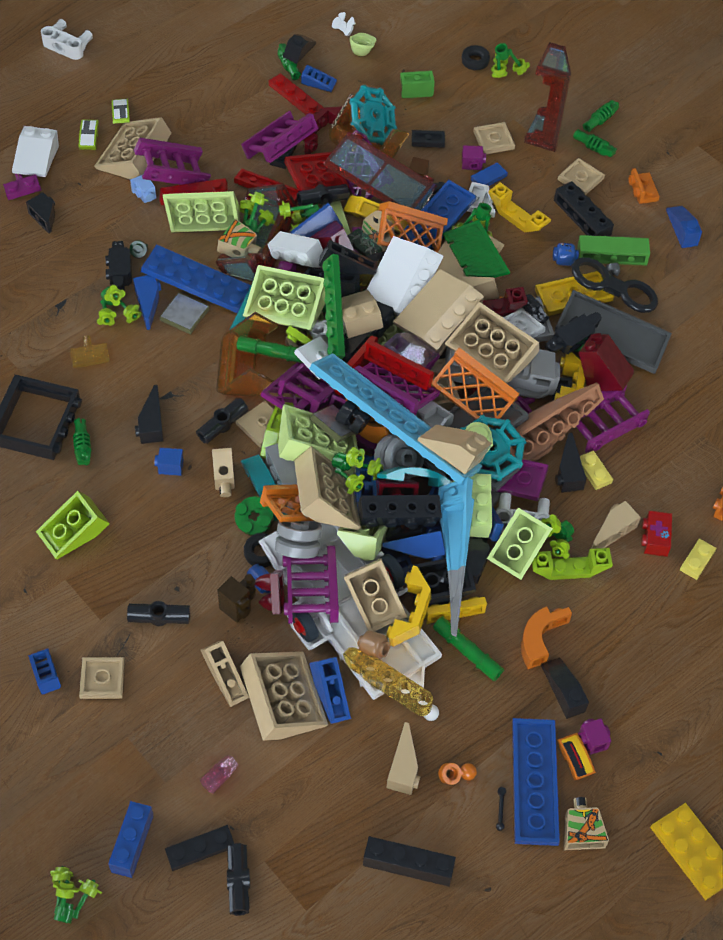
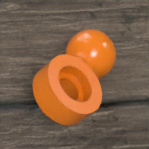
M445 763L440 767L438 775L442 783L454 785L460 781L461 777L467 781L473 780L476 777L477 770L470 763L462 765L461 768L455 763ZM447 770L450 771L449 777L446 776Z

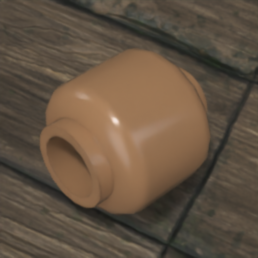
M367 631L359 637L357 642L360 654L376 661L386 657L390 649L387 637L375 631Z

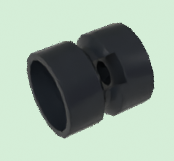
M347 400L339 410L335 420L344 426L349 425V429L359 435L368 424L371 416L358 409L355 403Z

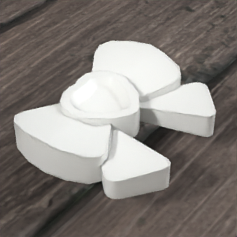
M339 13V17L333 20L332 28L340 29L346 36H349L353 31V25L356 24L355 19L351 17L346 23L344 21L346 13Z

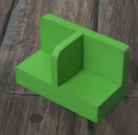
M432 71L400 73L402 98L431 97L434 95L435 81Z

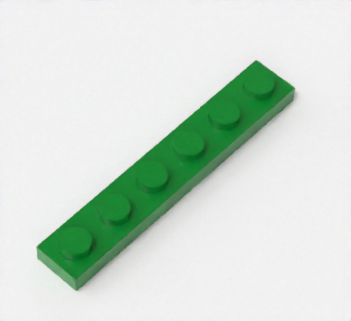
M332 254L323 262L322 266L324 270L323 285L325 287L324 302L326 304L325 319L327 321L326 336L328 338L327 353L328 355L333 353L342 359L345 357L339 255Z

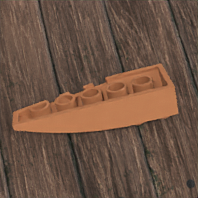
M595 383L576 390L529 413V419L515 428L522 438L526 439L523 459L535 462L548 454L558 440L562 441L566 437L565 433L571 428H575L584 415L587 416L604 400L599 384ZM507 434L509 439L513 440L512 436L510 434ZM511 446L510 454L515 457L516 446Z

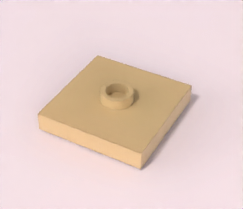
M505 122L474 127L473 132L479 146H483V153L491 154L515 149V143Z
M578 158L558 176V180L563 184L573 181L587 195L604 179L605 174Z
M263 401L236 420V425L260 448L262 447L265 430L274 410L266 401Z
M82 657L80 699H122L125 658Z

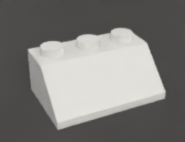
M280 231L267 244L272 257L275 259L314 268H322L319 266V259L323 248L318 239Z

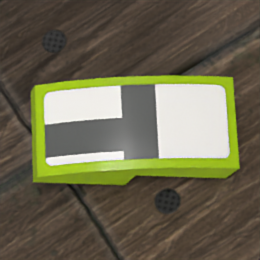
M128 99L112 100L113 124L130 122Z
M81 120L79 149L96 150L98 120Z

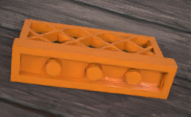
M390 201L380 203L379 211H382L377 245L389 246L390 242L383 241L384 234L388 232L391 239L393 236L395 237L391 228L396 225L400 231V234L396 236L397 238L403 236L404 240L412 243L417 240L424 247L432 244L435 252L440 250L443 227L447 225L448 218ZM387 215H390L394 220V223L390 226L386 221ZM402 220H406L409 225L406 230L400 224ZM417 224H420L424 230L420 234H418L415 228ZM432 228L437 229V235L434 239L429 232ZM409 230H412L415 236L411 241L406 234ZM425 233L430 241L426 245L421 239V236Z
M460 347L431 384L432 387L439 390L441 394L475 420L480 417L477 414L483 415V413L494 412V418L501 419L520 394ZM454 362L461 366V373L451 374L450 366ZM462 376L463 386L452 387L451 377ZM465 376H474L476 384L466 385ZM440 378H449L450 387L442 388L437 382ZM480 387L491 389V396L481 397ZM477 388L478 397L467 398L466 389ZM464 389L465 398L456 399L453 396V390ZM502 398L508 403L504 408H496L495 399ZM492 399L493 409L482 410L481 400ZM479 401L480 410L472 411L468 407V402Z
M297 484L264 485L260 503L263 507L269 506L279 522L314 521L309 517H305L300 512L301 507Z

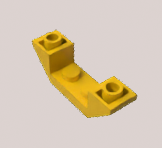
M501 182L488 192L498 213L524 233L539 231L551 222V219L539 210L530 215L512 202L513 191Z
M350 195L343 211L358 218L360 216L366 218L374 211H379L380 204L364 197ZM387 215V219L393 224L394 220L390 215ZM402 220L400 222L403 229H405L408 225L407 221ZM395 225L394 232L400 234L398 227Z
M573 352L565 354V357L561 356L560 367H562L561 375L573 377L572 382H575V384L572 383L571 388L561 386L560 393L555 394L554 400L584 388L585 377L581 360Z
M413 565L411 572H407L405 584H407L408 592L417 594L414 603L416 609L415 612L411 611L408 622L395 619L393 626L389 625L386 637L389 638V643L392 647L420 634L431 600V589L415 565Z

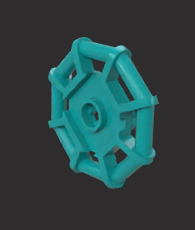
M362 85L356 95L349 101L352 115L351 125H354L359 132L365 134L371 143H377L382 146L386 145L391 135L397 131L395 121L396 107L390 102L382 88ZM364 95L365 101L361 102L360 99ZM358 108L360 109V119H358ZM373 132H377L379 137L373 136Z
M480 415L478 419L473 421L484 423L487 426L501 427L496 430L489 427L495 447L493 451L489 450L479 463L487 468L494 467L495 471L480 469L476 474H491V479L502 481V478L514 470L522 468L526 439L522 438L510 423L511 420ZM505 430L508 431V433L512 436L513 440L509 439V437L504 432ZM511 446H516L515 457L510 454ZM506 460L511 462L510 465L500 470V464Z

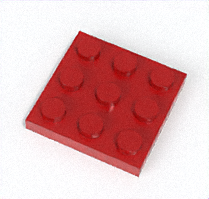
M332 152L285 157L284 163L298 191L314 189L320 184L326 187L347 184L348 189L350 187Z

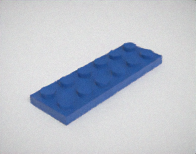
M448 180L421 211L448 218L447 225L443 227L444 233L449 231L476 201V195ZM420 224L415 226L418 234L424 231ZM432 228L429 232L434 239L437 235V229ZM412 230L406 233L410 241L415 238ZM426 233L421 236L425 245L430 242ZM432 244L427 248L433 250Z
M157 244L141 267L142 273L235 313H238L251 286Z
M513 718L515 844L559 846L555 720Z

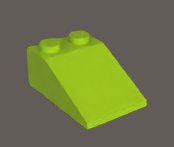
M77 491L36 533L55 559H59L97 537L110 523L90 497Z

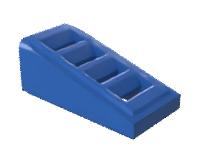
M306 65L301 75V84L332 92L337 83V79L309 65Z
M47 648L28 655L41 694L61 688L49 649ZM47 658V660H45V661H43V662H40V663H37V664L35 663V662H38V661H41V660Z

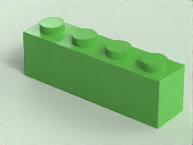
M579 236L577 250H579L578 259L589 257L602 264L618 263L646 266L650 257L649 238Z

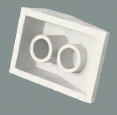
M24 126L19 136L12 173L31 176L36 174L38 177H46L59 148L57 130Z

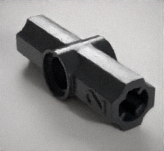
M320 184L314 189L298 191L296 198L299 206L311 203L324 206L327 203L331 204L335 201L347 200L350 192L347 184L329 187Z
M236 398L225 408L216 410L213 415L214 417L196 430V435L204 444H208L220 433L229 431L231 424L248 411L245 401L241 398Z
M155 601L152 604L129 603L127 621L152 623L155 626H163L166 623L189 624L190 605H166L162 601ZM157 612L163 613L161 615H155Z
M235 843L228 846L227 890H229L230 915L242 916L248 914L250 909L248 889H250V872L247 863V845Z

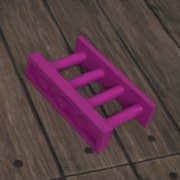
M288 111L244 141L241 146L247 159L261 152L266 162L271 163L318 130V126L313 114H307L298 121L294 120L291 111Z
M140 137L134 148L135 155L145 156L147 168L142 175L143 179L182 185L209 181L211 174L200 171L198 161L203 153L201 147ZM152 157L160 158L162 166L154 165ZM168 160L176 161L178 169L170 168ZM183 162L191 163L193 171L185 170Z
M302 363L286 377L283 376L278 384L280 386L278 395L281 396L287 390H290L309 401L311 405L309 412L315 413L329 405L332 394H335V391L330 384L327 387H322L307 378L305 375L308 373L313 376L315 375ZM299 381L319 394L313 396L295 384Z
M627 385L623 391H601L604 400L587 415L603 432L602 434L594 437L579 420V424L576 427L588 440L585 449L586 453L593 450L598 451L603 445L647 423L650 411L646 409L639 413L625 397ZM619 401L632 418L624 421L610 403ZM605 409L617 423V426L609 429L595 411Z
M327 546V554L309 559L283 556V567H287L288 603H284V615H288V624H293V613L326 612V614H330V623H338L339 604L335 546ZM323 564V566H327V570H324V572H291V565ZM324 580V582H328V586H325V588H292V581ZM325 596V598H329V602H325V604L292 605V597Z

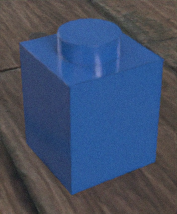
M160 448L159 455H155L154 465L158 467V473L182 476L184 463L183 449Z

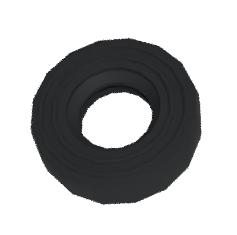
M471 45L463 50L461 59L463 65L468 69L481 70L488 66L490 54L482 46ZM477 55L480 56L482 59L473 60L470 58V56Z
M257 533L246 540L244 556L252 566L259 564L266 568L272 565L267 555L257 556L254 553V548L260 545L258 541L268 536V534Z

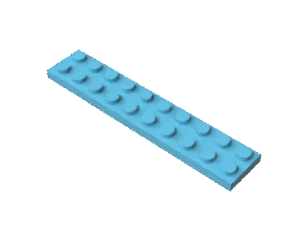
M332 353L311 364L310 370L317 377L330 384L333 389L343 394L347 400L355 403L363 412L368 413L376 422L382 424L392 434L401 438L406 445L414 448L422 457L435 464L438 469L443 470L452 480L462 484L466 477L471 478L480 471L482 465L478 464L468 473L463 474L417 441L421 435L432 427Z

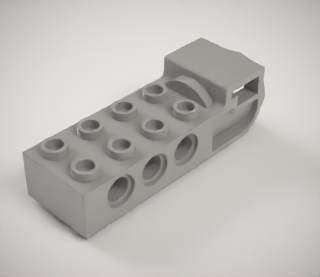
M447 347L445 352V365L455 353L449 347ZM539 349L538 354L529 365L516 375L508 385L520 393L519 395L539 399L547 395H554L560 380V363L556 362L555 352ZM454 362L450 366L451 374L461 373V366ZM472 375L465 376V384H476V378ZM462 376L451 377L452 381L463 383Z

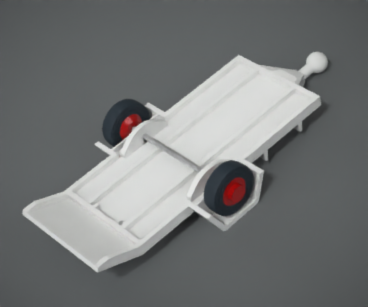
M320 523L322 530L321 538L317 540L320 543L318 556L327 554V546H335L339 604L338 623H330V614H326V612L293 613V624H290L291 628L308 650L314 649L328 640L339 654L340 660L347 664L359 680L360 687L363 686L373 700L389 690H393L418 702L423 709L422 714L426 720H436L439 716L438 707L429 704L423 696L425 668L440 659L442 653L422 628L420 634L394 647L390 646L387 656L378 661L362 656L357 645L359 637L364 635L368 629L346 584L344 575L382 558L398 596H401L408 591L407 587L403 588L405 585V574L402 567L392 555H384L382 551L378 553L375 560L364 561L359 557H355L337 535L339 526ZM275 531L258 542L274 569L283 570L284 583L287 585V567H283V555L275 551L276 537L280 536ZM323 564L291 565V572H324V570H327V566H323ZM324 580L292 581V588H325V586H328V582H324ZM325 596L296 597L298 601L292 605L325 604V602H329V598H325ZM403 606L407 617L401 619V621L408 622L410 613ZM389 625L375 632L386 636Z

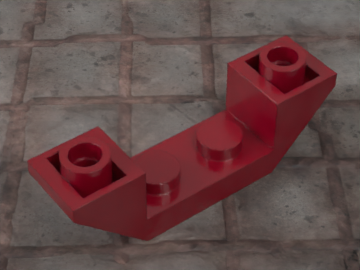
M326 107L314 115L318 130L303 140L305 155L316 151L318 147L317 132L322 127H325L327 123L339 128L348 121V107Z
M524 287L506 289L503 298L484 300L482 304L501 317H505L526 305L528 300Z

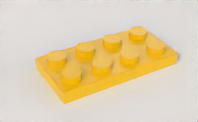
M599 271L582 274L589 281H603ZM574 277L535 285L536 294L541 298L548 316L563 312L573 290L602 303L611 302L614 299V295L603 290L593 291L583 287Z
M686 803L651 825L652 831L705 901L723 889V850Z

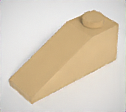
M626 501L621 504L617 503L610 509L591 549L605 548L638 527L641 517Z
M218 641L201 649L207 666L229 706L232 707L248 699L247 691L224 641Z
M405 722L387 779L386 788L411 795L413 788H418L421 776L417 775L418 764L410 725Z

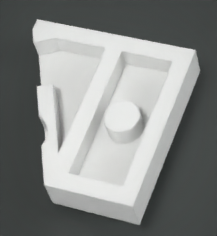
M472 182L469 192L476 195V201L467 211L472 212L474 208L478 207L479 203H487L492 208L490 215L494 218L495 209H493V201L488 193L489 186Z

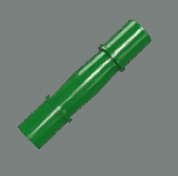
M244 336L238 338L237 350L286 359L288 362L303 363L294 354L298 347H293V345L285 346Z
M442 616L435 622L433 629L448 644L451 643L462 655L473 662L477 669H480L493 682L501 676L504 668L494 661L488 653L485 654L474 642L463 635L459 628L455 637L451 634V623Z

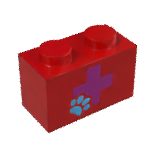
M649 511L647 517L643 518L642 529H645V534L642 535L641 546H644V554L667 557L671 549L672 513Z

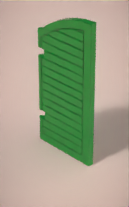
M480 220L443 233L461 268L467 266V268L463 269L466 277L496 278L510 274L508 267Z

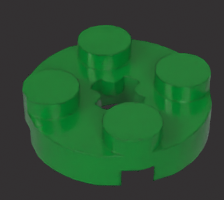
M248 497L236 506V525L242 532L250 536L257 533H266L270 529L269 527L272 525V522H274V513L269 506L263 507L261 505V497ZM252 512L260 514L256 521L250 519Z

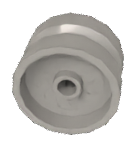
M390 434L383 437L376 446L374 460L376 461L377 458H381L380 462L384 466L383 471L394 467L422 468L424 464V457L414 448L406 445L397 435ZM404 474V479L415 477L414 475Z
M278 520L277 533L280 536L276 537L275 551L283 556L299 559H309L318 556L320 543L317 540L321 538L322 525L315 521L279 522Z

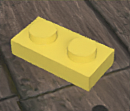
M594 450L580 456L584 473L595 490L612 484L613 478Z
M699 539L682 564L680 571L697 580L717 548Z

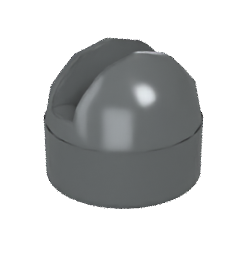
M610 263L606 266L611 276L614 277V275L618 276L620 274L618 263Z

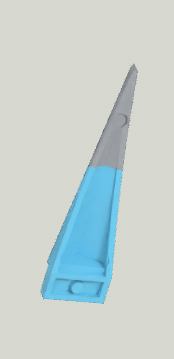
M466 477L462 484L455 481L439 487L438 490L442 513L440 522L449 579L451 634L455 637L458 630L474 499L472 498L473 480L469 477Z

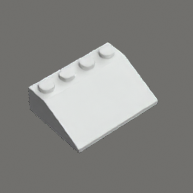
M393 236L367 290L376 301L393 307L394 315L398 317L435 275L444 256L427 247Z

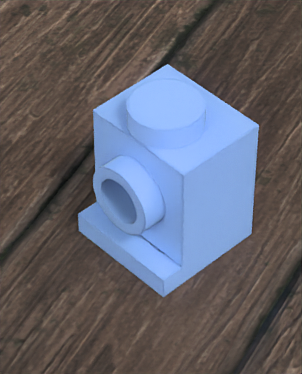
M142 175L130 180L133 194L135 193L144 203L156 199L155 186L151 180L143 179Z

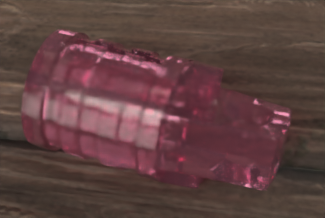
M227 755L200 779L203 787L214 794L237 768V762L232 756Z

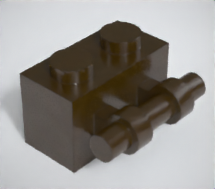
M251 574L245 575L241 582H238L231 576L217 589L219 609L237 623L249 615L251 611L250 600L256 595L255 579Z

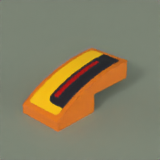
M578 733L557 739L563 758L567 760L574 780H579L596 773Z

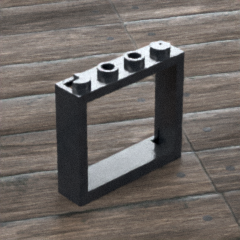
M15 374L0 404V447L54 460L61 451L63 439H66L68 436L69 425L75 420V412L81 406L82 399L80 398L79 390ZM22 391L69 402L49 446L2 435Z

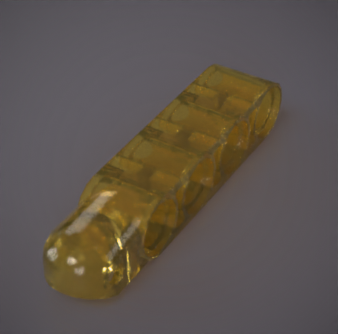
M349 647L343 653L347 666L361 675L366 682L419 716H426L431 712L433 696L428 690L377 657L368 656L355 647ZM373 667L375 670L369 671L366 668ZM390 678L393 681L385 682L383 679ZM406 689L409 690L410 693L404 694L401 692V690ZM419 701H425V702H427L428 704H427V705H421V704H419L418 702H419Z

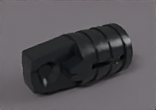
M532 294L526 295L528 303L522 308L543 325L550 317Z

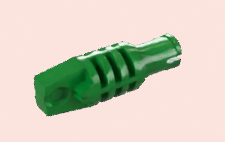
M279 44L277 54L284 69L290 73L293 80H298L301 73L297 68V64L283 57L286 44Z
M611 100L603 104L583 124V129L591 132L597 125H602L619 109V103Z
M579 129L575 131L573 138L584 143L586 148H590V150H594V152L603 156L612 157L616 154L617 148L610 145L608 141L594 134L589 135Z
M80 418L74 420L75 433L73 435L75 457L78 465H89L91 458L90 434L86 430V420L82 418V423H80Z

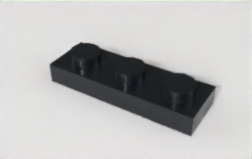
M228 825L167 847L165 852L172 871L225 852L228 850V846L235 843Z

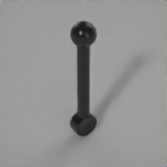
M500 787L497 791L499 795V816L496 829L499 831L504 829L503 802L506 795L504 787Z

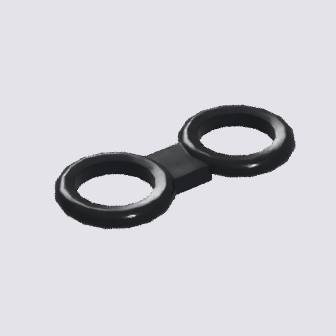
M581 257L572 264L571 272L573 277L583 287L593 291L603 290L618 298L621 297L622 301L629 308L640 313H649L656 309L658 297L655 291L646 283L639 280H627L624 282L609 274L608 269L602 263L589 257ZM588 265L595 268L601 274L603 281L592 282L587 280L581 274L579 267ZM638 288L648 295L650 304L642 305L636 303L629 297L627 289Z

